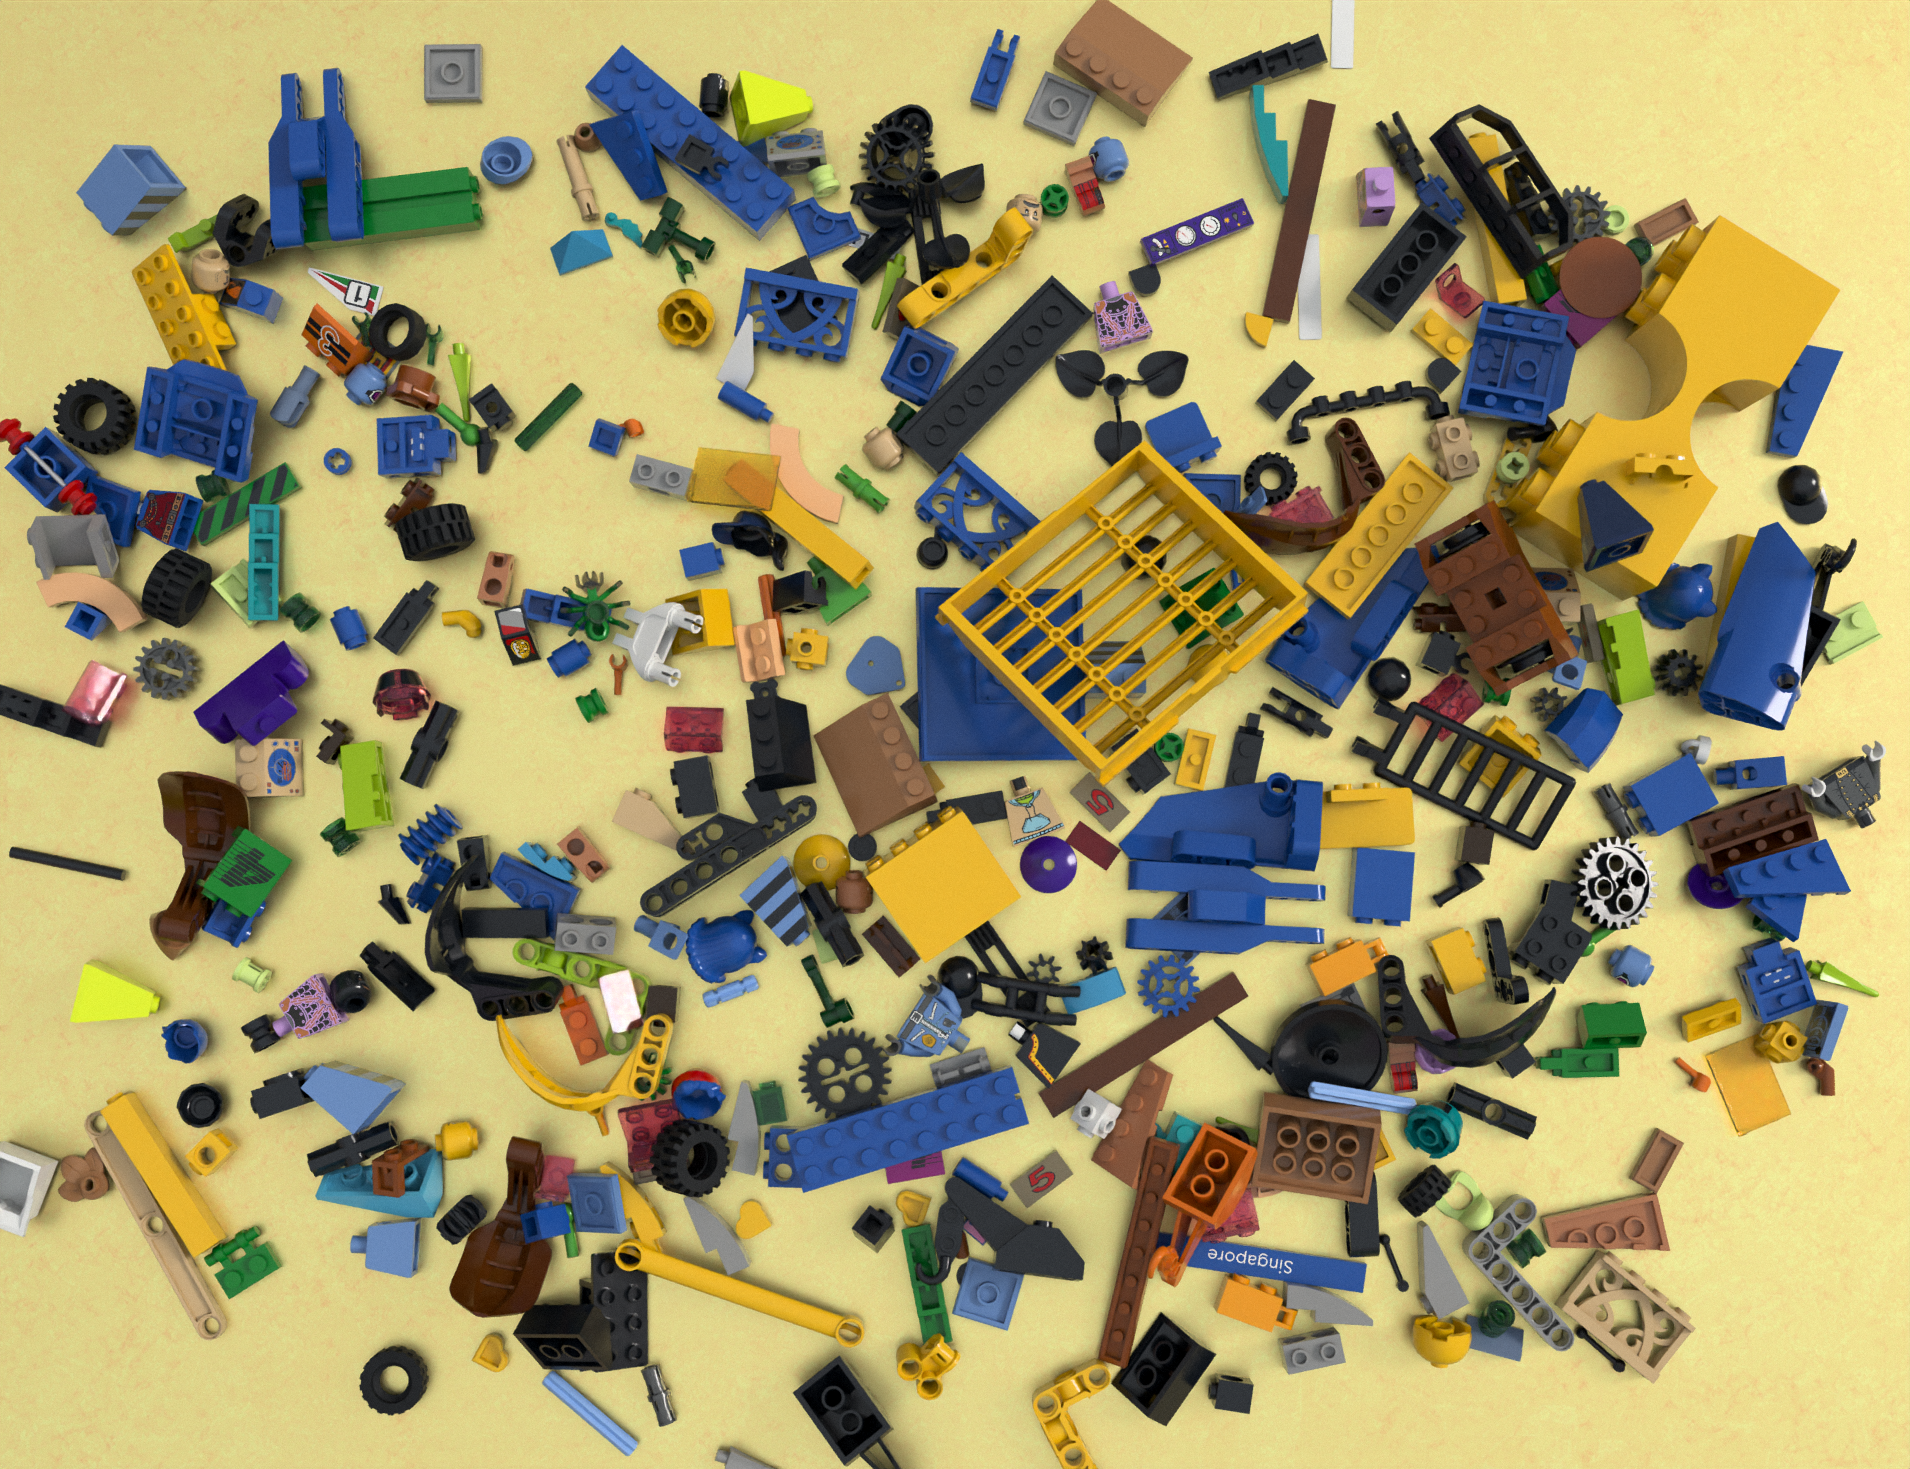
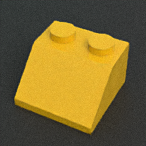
M699 589L665 599L666 603L676 602L681 604L685 611L700 615L704 620L703 625L693 623L701 628L698 633H692L681 627L678 628L671 645L672 655L712 651L735 645L727 589Z

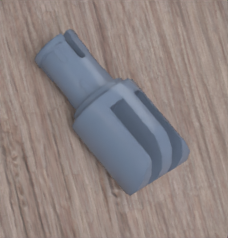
M304 365L292 387L289 386L283 389L270 411L271 417L287 428H294L310 403L308 394L318 377H320V374Z

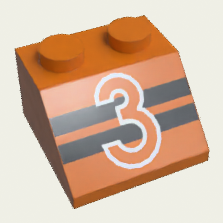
M318 303L313 307L301 334L308 341L305 346L317 357L321 354L329 360L326 366L338 377L342 373L348 376L357 364H365L373 354Z

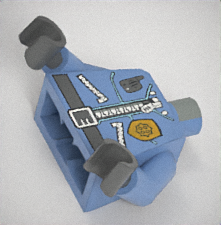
M933 975L927 976L931 982L929 986L919 985L924 994L899 1030L897 1035L899 1040L891 1034L885 1036L888 1041L892 1042L889 1047L881 1046V1049L887 1055L895 1056L901 1054L910 1057L940 1056L947 1044L960 1053L968 1045L970 1038L957 1031L963 1019L961 1016L962 1009L953 991L938 983Z

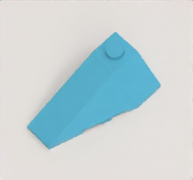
M429 1149L428 1152L404 1166L405 1194L399 1198L373 1194L372 1164L364 1167L356 1164L325 1174L315 1197L317 1200L407 1218H434L443 1195L442 1152H436V1149Z

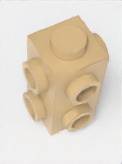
M1454 415L1437 419V424L1430 429L1431 433L1428 434L1431 449L1436 450L1438 457L1436 461L1438 475L1443 477L1447 483L1472 477L1478 472L1477 468L1480 466L1477 452L1472 451L1470 443L1472 431L1469 424H1465L1463 417L1454 419Z

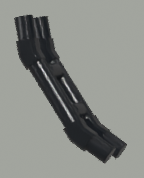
M982 971L978 973L977 982L995 988L1007 989L1006 1003L1004 1005L976 999L973 1003V1010L991 1016L1034 1021L1048 1025H1076V1014L1045 1012L1047 995L1079 998L1080 986L1049 984L1010 978ZM1019 991L1036 993L1034 1010L1017 1007Z

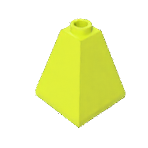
M745 70L739 71L730 94L738 141H740L743 147L763 138L766 139L767 136H772L775 132L784 131L805 121L807 115L813 112L811 96H806L805 89Z
M91 959L84 964L70 1022L79 1023L149 1017L151 1013H157L161 997L155 996L156 991L98 960Z

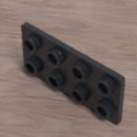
M616 1251L591 1254V1278L579 1279L580 1305H596L610 1323L612 1367L610 1370H592L596 1373L641 1367L648 1364L647 1273L637 1269L625 1271L619 1268L615 1261ZM619 1253L620 1259L626 1264H634L639 1261L638 1258L630 1254Z

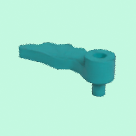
M612 212L606 214L605 224L608 227L615 226L620 228L624 236L631 239L639 248H642L641 237L643 234L638 230V224H633L629 219L618 220L617 215Z

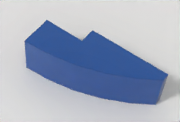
M527 588L523 589L520 605L524 604L528 620L572 629L573 625L583 616V612L569 614L566 613L565 609L586 606V604L569 597L557 594L552 595ZM607 609L609 616H611L612 609ZM585 622L578 628V631L584 632Z

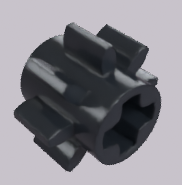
M1545 687L1539 689L1541 696L1531 698L1535 702V708L1531 710V713L1538 712L1541 715V722L1546 721L1548 716L1554 720L1558 716L1557 713L1562 712L1566 708L1563 707V701L1567 699V696L1561 697L1557 694V687L1552 688L1549 694ZM1552 700L1554 705L1546 709L1544 704Z
M1096 936L1088 942L1081 941L1083 945L1082 951L1076 952L1077 958L1082 960L1080 962L1081 969L1089 968L1092 970L1093 975H1096L1097 971L1102 969L1107 971V960L1113 959L1112 952L1107 951L1109 949L1108 942L1100 943L1097 941Z
M1040 953L1038 962L1028 961L1033 967V971L1026 973V976H1034L1036 982L1049 983L1052 979L1055 982L1060 981L1055 976V971L1061 970L1062 967H1054L1052 965L1054 956H1051L1046 961ZM1046 964H1049L1048 970L1051 972V975L1049 977L1043 976L1042 979L1038 978L1039 972L1036 970L1039 965L1044 967Z

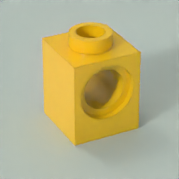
M218 1128L209 1131L185 1157L190 1161L189 1166L196 1174H203L206 1177L214 1174L239 1148ZM207 1147L211 1148L215 1153L213 1162L205 1157Z

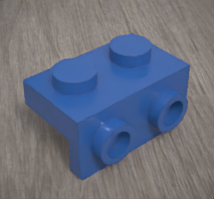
M218 899L201 928L203 931L230 942L231 946L238 948L241 942L244 943L249 938L252 931L250 925L255 916L259 917L264 911L265 901L262 902L252 918L244 914L238 918L225 909L228 905L226 902Z

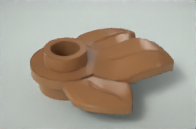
M92 1147L88 1150L84 1158L70 1155L62 1159L61 1173L66 1181L58 1189L61 1197L71 1202H78L84 1198L96 1200L108 1191L109 1180L103 1174L105 1165L96 1148Z

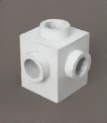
M1087 1089L1083 1098L1076 1104L1070 1119L1079 1124L1077 1130L1084 1135L1092 1138L1095 1134L1105 1139L1107 1134L1113 1130L1116 1119L1122 1109L1101 1095Z

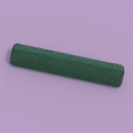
M569 383L515 438V443L522 450L527 451L582 395V391L574 383Z

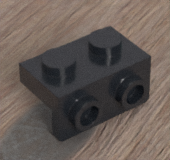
M1136 728L1109 748V751L1112 754L1139 732ZM1151 747L1124 769L1129 776L1126 779L1128 785L1135 793L1140 791L1142 795L1171 775Z

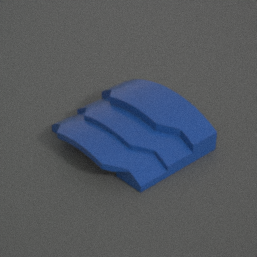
M1483 301L1458 413L1485 419L1491 417L1545 427L1547 415L1564 406L1576 349L1566 336L1569 316Z
M184 359L168 369L149 366L146 371L134 450L159 458L173 454L215 467L214 475L242 483L249 479L253 456L251 445L255 429L253 424L258 399L248 395L239 375L210 365Z

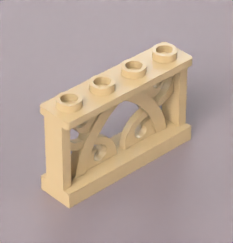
M1597 1250L1594 1254L1595 1256L1577 1279L1554 1304L1644 1378L1654 1384L1659 1378L1661 1370L1696 1328L1689 1323L1691 1317L1679 1307L1673 1310L1666 1304L1669 1299L1655 1288L1652 1291L1648 1290L1643 1285L1646 1282L1644 1278L1632 1269L1628 1273L1620 1266L1623 1261L1610 1251L1605 1255ZM1608 1269L1614 1274L1615 1279L1612 1283H1607L1603 1276L1602 1286L1605 1291L1600 1292L1595 1283L1596 1274L1600 1270ZM1623 1279L1636 1289L1622 1288ZM1587 1285H1589L1593 1295L1577 1305L1573 1304ZM1624 1299L1637 1300L1642 1316V1330L1628 1327L1611 1335L1609 1332L1614 1323V1314L1608 1302ZM1650 1301L1657 1305L1661 1310L1653 1313ZM1602 1304L1606 1311V1318L1599 1321L1596 1319V1313L1602 1311L1598 1307ZM1668 1318L1674 1324V1333L1665 1339L1655 1337L1654 1330L1657 1332L1668 1330L1660 1325L1662 1319ZM1630 1334L1641 1336V1341L1634 1338V1345L1629 1346L1626 1338ZM1653 1342L1662 1345L1663 1347L1648 1365L1646 1362L1651 1353Z

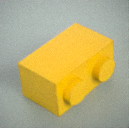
M1456 927L1425 940L1449 994L1455 995L1486 982L1483 975L1486 973L1485 965L1480 957L1476 958L1472 947L1475 946V943L1468 930L1464 931L1463 928Z

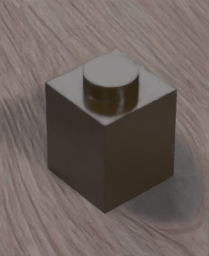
M1469 822V826H1461L1459 828L1455 860L1489 865L1494 831L1487 830V824Z
M649 985L646 1020L655 1014L662 1013L668 1015L673 1023L677 1022L681 986ZM659 1019L653 1021V1026L666 1027L664 1022Z

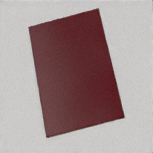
M1081 821L1078 822L1065 841L1106 871L1121 851Z

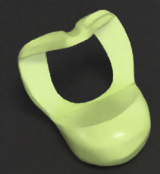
M1457 1171L1450 1178L1452 1183L1445 1194L1455 1187L1456 1182H1460L1471 1191L1473 1195L1471 1204L1464 1210H1455L1442 1196L1435 1203V1206L1444 1215L1458 1220L1472 1231L1484 1229L1493 1219V1207L1481 1193L1474 1179L1465 1172Z

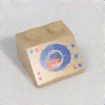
M1531 567L1563 625H1574L1580 622L1581 593L1573 568Z
M264 738L255 746L249 744L245 739L235 740L236 785L244 790L247 798L304 796L302 739Z

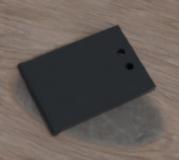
M807 255L769 271L819 281ZM779 290L776 293V297L779 300H772L773 304L785 301L786 293ZM801 292L797 293L796 298L789 306L776 310L782 323L792 333L806 328L818 319L806 307L804 293ZM820 297L815 298L812 302L813 307L821 313L825 311V309L818 307L823 305V299Z

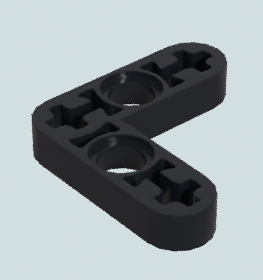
M1499 917L1485 919L1483 921V929L1494 992L1498 1002L1510 1005L1528 1003L1529 990L1525 978L1512 975L1501 919Z

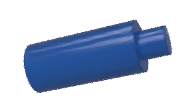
M729 381L723 385L718 394L719 400L755 421L761 418L769 423L774 415L773 412L766 409L767 404Z
M964 1157L961 1158L952 1173L953 1176L962 1179L989 1199L995 1197L1003 1202L1008 1194V1191L1000 1187L1001 1181Z

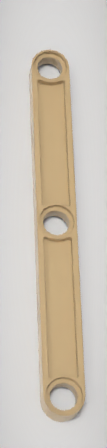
M101 1110L90 1113L85 1120V1130L198 1335L205 1340L218 1338L227 1328L226 1318L183 1240L108 1123L103 1132H99L94 1128V1118L98 1115L103 1116L100 1112ZM153 1216L162 1220L163 1228L160 1232H153L149 1228V1220ZM208 1318H213L218 1322L219 1330L217 1333L211 1334L206 1331L205 1321Z

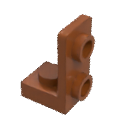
M414 1139L403 1140L400 1142V1145L384 1151V1154L372 1160L373 1194L396 1198L404 1195V1166L428 1152L429 1145L420 1144Z

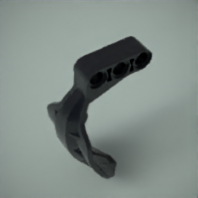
M474 855L454 873L443 887L433 905L425 934L427 965L432 972L446 975L468 990L472 995L478 1014L487 1021H496L498 1015H502L503 1019L551 1012L564 992V985L558 978L547 976L530 979L481 972L474 967L473 959L466 954L465 938H463V926L460 916V895L469 867L478 858V855Z
M1387 955L1378 963L1380 1017L1385 1039L1393 1044H1418L1434 1059L1452 1067L1474 1068L1486 1066L1519 1049L1540 1027L1556 996V989L1553 987L1544 998L1537 1001L1519 1017L1485 1035L1443 1040L1439 1036L1432 1035L1406 984L1403 961L1395 955ZM1390 967L1399 970L1395 976H1387L1384 972ZM1390 995H1398L1401 998L1396 1004L1386 1002L1387 997ZM1394 1022L1400 1023L1403 1026L1398 1032H1391L1387 1027Z

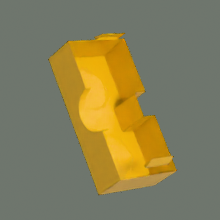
M1638 453L1636 457L1626 462V477H1655L1685 481L1694 476L1695 461L1685 460L1683 455H1667L1666 459L1655 458L1653 453ZM1634 478L1631 479V480H1629V481H1630V485H1633V484H1634ZM1689 482L1684 484V489L1688 487Z

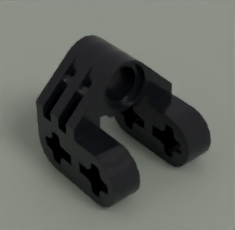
M241 194L222 205L217 214L213 235L226 260L234 267H243L263 260L278 251L273 245L270 219L258 227L255 236L247 232H240L242 226L252 221L259 207V202L246 194Z

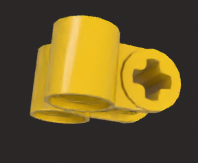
M937 1333L930 1337L922 1347L914 1343L901 1345L896 1353L897 1372L903 1380H916L917 1393L921 1398L934 1400L943 1391L942 1375L956 1366L961 1354L957 1350H952L944 1342V1337ZM907 1360H913V1361H915V1362L910 1363V1364L905 1363V1361H907ZM928 1379L934 1380L933 1382H929V1383H928V1382H924L925 1380H928Z

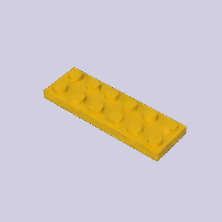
M1409 452L1385 481L1384 487L1357 516L1352 529L1336 542L1304 582V585L1346 619H1350L1454 487Z

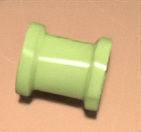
M245 957L236 967L232 979L236 982L240 980L253 987V991L260 993L270 980L272 972L268 969L263 970L251 963L250 958Z

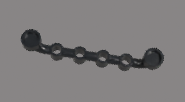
M1402 381L1394 385V391L1389 392L1384 391V386H1374L1367 389L1368 395L1357 397L1356 391L1343 392L1339 394L1340 400L1329 402L1326 395L1315 397L1311 400L1312 405L1303 407L1294 414L1291 421V429L1286 434L1290 445L1305 443L1311 440L1309 427L1302 425L1303 421L1308 417H1324L1341 411L1352 412L1369 406L1375 408L1392 402H1408L1415 398H1425L1429 401L1430 405L1425 407L1428 420H1437L1449 416L1448 402H1441L1439 395L1433 389L1426 386L1412 387L1411 381Z

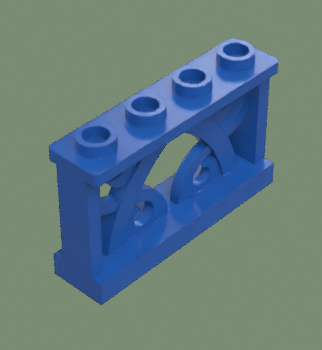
M746 268L734 336H737L747 314L751 315L756 311L764 310L766 315L757 318L755 323L763 322L765 328L761 332L753 331V347H757V342L768 344V349L784 352L786 347L796 349L795 354L800 356L812 357L813 353L824 355V360L840 363L841 358L847 359L860 292L857 288ZM753 284H759L762 304L749 307ZM779 290L784 291L787 295L786 300L773 304L772 300H779L776 297V293ZM801 292L804 293L806 307L818 319L806 328L792 333L782 323L775 310L789 306L796 298L797 293ZM817 297L822 298L824 301L822 306H818L821 309H825L823 313L817 311L812 305L813 300ZM842 301H849L845 325H843L833 317ZM828 323L835 325L841 333L840 341L833 346H828L822 342V337L825 334H829L833 338L831 330L825 327ZM775 328L784 339L770 337L769 335ZM813 336L816 345L802 343L801 341Z
M962 452L959 453L923 495L917 499L914 505L917 517L924 523L928 524L930 522L934 527H937L938 535L948 543L950 541L959 548V553L966 560H973L981 567V572L995 562L989 557L988 552L990 550H996L999 556L1001 552L1000 542H1004L1009 550L1013 547L1010 539L1023 532L1027 535L1032 528L1041 522ZM954 473L960 476L955 491L942 487ZM976 490L980 494V498L978 500H971L964 497V494L972 497L971 491ZM937 495H947L953 498V502L944 500L939 503L946 507V512L939 513L932 507V499ZM990 502L994 506L991 521L996 532L977 533L967 531L963 517V504L970 507H980ZM1000 515H1005L1009 519L1008 523L1002 522L1004 530H1002L998 523ZM953 518L954 525H952L948 520ZM975 544H983V545H982V548L980 549V548H979L977 545H975Z

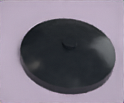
M1327 999L1307 1004L1286 1018L1274 1036L1270 1058L1272 1070L1282 1090L1288 1096L1311 1099L1308 1087L1313 1081L1371 1091L1384 1072L1388 1053L1384 1033L1378 1022L1367 1010L1352 1002Z

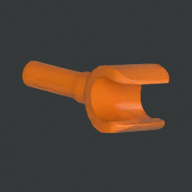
M628 419L619 425L626 428L625 431L627 430L629 438L644 434L641 422L636 419Z
M612 654L609 658V663L614 670L615 676L614 695H621L623 671L627 669L628 661L623 654V663L616 666L614 665L615 656Z
M1680 1057L1677 1058L1675 1063L1690 1076L1694 1077L1691 1087L1706 1093L1711 1084L1710 1078L1697 1072Z

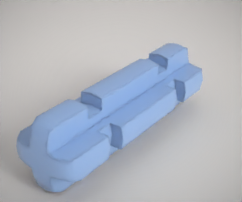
M750 975L742 978L743 981L737 980L718 987L716 991L713 989L705 992L702 996L706 1007L710 1008L718 1005L720 1001L723 1003L744 995L746 991L749 993L757 990L759 985L756 977Z

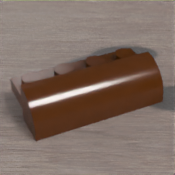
M1796 783L1693 817L1687 821L1693 844H1690L1692 852L1702 871L1709 877L1722 874L1729 867L1819 840L1812 813L1806 811L1800 786Z

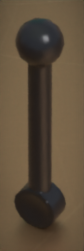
M1382 1234L1379 1237L1380 1244L1384 1245L1398 1280L1396 1286L1399 1291L1406 1292L1409 1289V1284L1403 1280L1389 1244L1390 1237L1387 1234Z
M1580 1327L1576 1330L1577 1337L1585 1339L1614 1364L1613 1368L1615 1371L1623 1372L1625 1370V1362L1620 1359L1616 1360L1588 1335L1585 1328Z

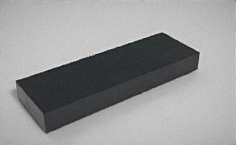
M465 907L461 910L463 938H547L550 936L548 908Z

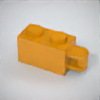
M1348 937L1336 943L1337 949L1329 953L1324 949L1311 955L1312 961L1305 965L1320 995L1327 996L1376 972L1374 963L1379 962L1384 956L1389 954L1380 937L1363 944L1362 940H1353L1352 937ZM1371 947L1376 954L1372 958H1370L1367 949Z
M1236 1273L1233 1274V1277L1224 1275L1213 1306L1217 1313L1271 1333L1274 1325L1292 1330L1298 1310L1286 1308L1282 1304L1283 1298L1277 1293V1288L1265 1283H1261L1260 1287L1250 1284V1278ZM1279 1310L1285 1311L1282 1320L1277 1319Z

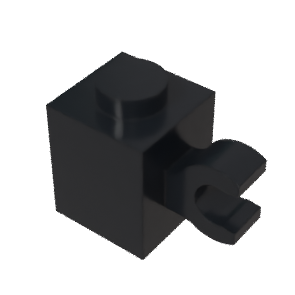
M1440 630L1439 633L1433 632L1428 636L1415 666L1439 677L1446 676L1450 668L1460 675H1467L1469 670L1461 666L1462 659H1467L1472 662V659L1467 652L1456 655L1461 643L1454 641V635Z

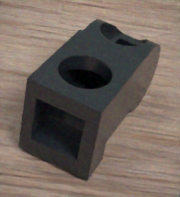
M488 835L465 837L457 840L461 866L472 856L478 855V858L470 865L464 879L466 890L491 889Z

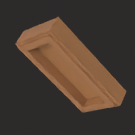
M1684 198L1637 222L1634 228L1646 250L1685 231L1690 224H1698L1699 221L1687 199Z
M1655 1128L1629 1179L1657 1194L1684 1143L1666 1132Z

